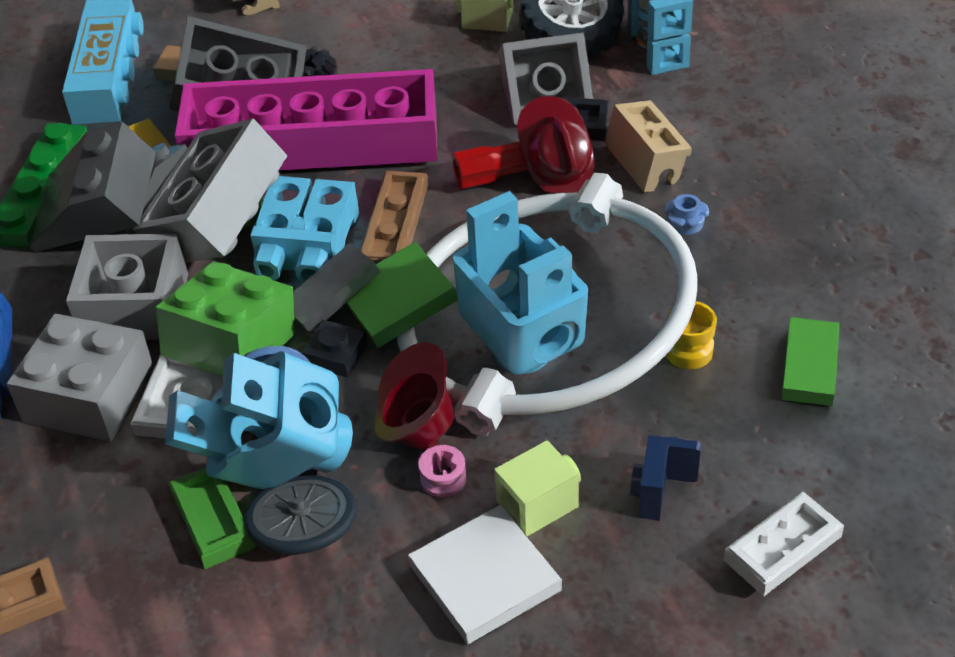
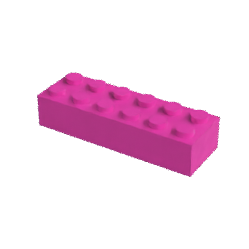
M433 69L186 83L183 85L175 139L177 145L186 144L187 148L198 132L253 118L287 154L279 170L294 171L310 168L378 166L381 164L438 161Z

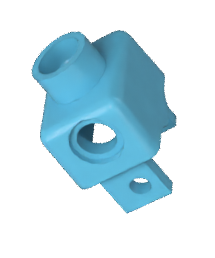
M283 351L277 352L262 363L233 353L225 359L223 387L215 393L212 401L178 390L169 396L165 444L206 456V472L210 477L265 490L266 488L279 486L309 469L324 473L335 471L347 457L352 442L353 430L349 417L338 412L339 381L332 371ZM187 421L195 426L196 436L188 430ZM243 431H249L259 438L241 446Z

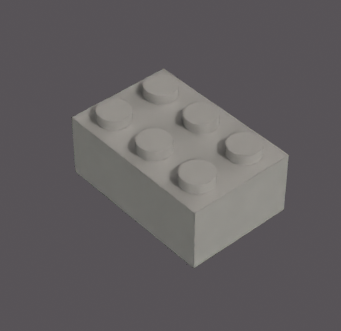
M253 118L198 132L142 215L140 226L134 227L133 230L137 234L178 233L185 262L222 258L234 249L238 241L237 235L242 227L258 211L259 200L266 189L271 187L278 179V170L285 161L287 154Z

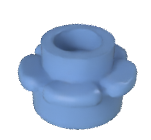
M682 194L674 200H670L665 205L664 212L668 214V223L679 234L691 235L703 228L705 217L709 215V208L698 197L692 194Z

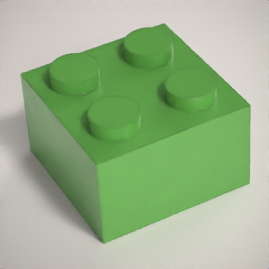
M213 261L155 307L161 355L224 377L225 359L233 353L244 356L258 348L283 346L295 335L293 286L274 281L267 276H258L233 268L225 263Z

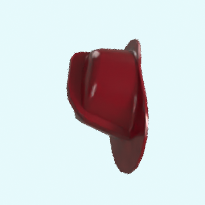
M540 96L528 102L520 112L517 121V132L528 170L534 182L544 191L552 194L579 191L585 180L591 179L595 167L591 140L580 113L567 100L555 96Z
M422 342L409 346L402 350L384 371L378 389L377 415L374 430L381 441L389 443L398 441L403 446L420 449L425 452L428 448L438 445L439 438L452 425L455 418V408L446 388L445 354L436 344Z

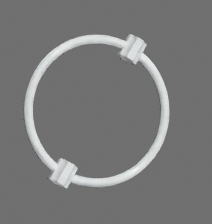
M594 173L591 179L585 180L578 193L547 194L518 200V219L547 212L569 211L571 221L578 224L585 232L599 233L602 227L608 225L612 216L624 218L648 230L667 248L676 266L678 290L674 306L667 321L655 338L629 361L596 379L570 388L540 394L515 395L516 391L513 381L503 377L498 370L482 368L479 374H474L468 386L459 384L446 377L447 391L453 403L457 404L454 409L457 423L465 426L472 434L488 436L490 431H496L504 415H535L564 411L602 399L626 387L653 368L671 350L689 323L697 296V272L689 247L674 227L662 217L643 206L622 199L621 184L613 181L608 174ZM467 222L443 237L426 253L437 267L468 242ZM414 327L397 336L400 351L418 343Z

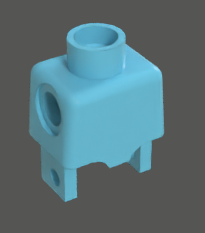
M510 191L467 209L468 246L459 249L453 254L459 312L467 324L493 352L497 364L515 375L528 374L541 369L547 362L583 344L586 328L588 287L572 269V254L564 246L560 247L551 237L543 240L528 225L518 224V199ZM510 270L505 282L496 289L491 290L489 287L491 280L500 272Z

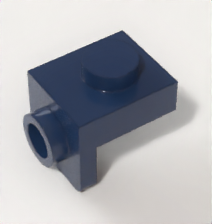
M648 435L644 465L634 463L631 478L630 495L640 497L639 518L660 521L666 479L685 482L698 481L702 445L699 441L684 440L678 437Z

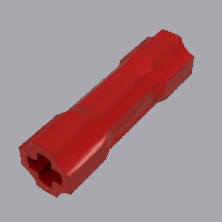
M520 141L497 147L481 146L452 153L454 175L460 190L493 183L500 177L528 171Z

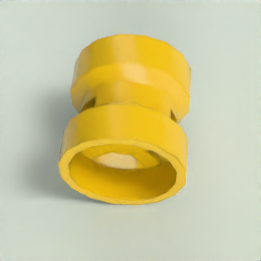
M695 301L689 323L681 337L666 354V358L671 364L682 369L692 370L699 369L711 361L717 318L715 312L708 305ZM672 308L668 311L667 319L672 311Z

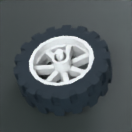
M521 0L519 10L520 29L525 31L526 40L584 32L586 53L591 59L599 56L601 50L607 51L610 49L613 40H617L624 14V0ZM554 1L557 5H548V4H549L550 2ZM592 10H595V12H596V14H597L598 16H595V15L590 14V13H588V12H589V11H592Z

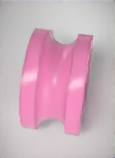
M436 445L422 453L419 459L420 483L424 491L431 496L443 498L453 496L464 488L466 470L465 458L461 451L449 445ZM442 467H448L452 469V472L447 474L443 470V475H436L433 470L438 468L442 472Z

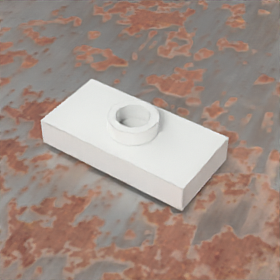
M802 492L725 549L724 561L760 594L765 596L841 538L844 525L806 493Z

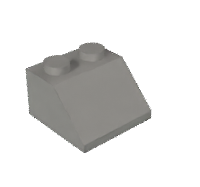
M584 32L509 42L501 45L498 57L503 91L514 126H517L520 112L527 103L540 96H555L567 100V97L593 99Z

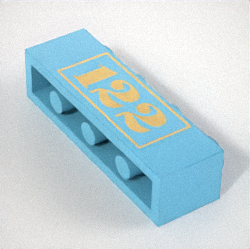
M86 0L62 91L72 125L120 122L123 106L129 104L128 82L134 80L133 58H138L139 56L138 35H143L142 15L140 12H135L132 0Z

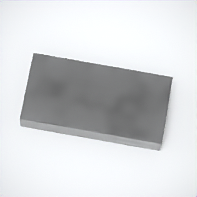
M351 243L346 245L293 292L295 321L310 334L315 331L322 320L326 321L380 273L374 261Z

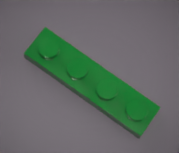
M47 123L0 205V246L29 248L48 175L83 135L88 132L86 125Z

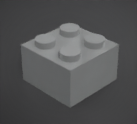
M178 233L86 235L66 300L71 317L142 330L145 340H159L155 307L183 286L188 278V270Z
M55 313L6 384L23 423L112 442L150 379L154 367L142 330Z

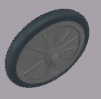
M322 476L294 477L279 486L266 488L259 493L247 508L244 526L250 540L263 550L281 555L311 553L333 544L348 532L356 518L357 503L353 493L337 480Z

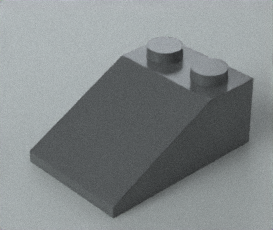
M188 16L181 42L169 110L179 112L183 85L186 83L302 77L307 46Z
M123 122L86 132L48 175L29 248L34 252L85 240L86 235H105L140 226L156 152Z

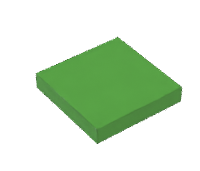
M413 242L376 264L380 273L345 304L377 348L456 302L458 298L453 284L416 242Z

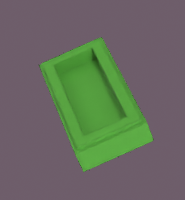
M790 317L781 400L833 407L840 323Z
M206 467L167 482L204 569L255 549V544L247 535L244 518L225 480L208 476Z

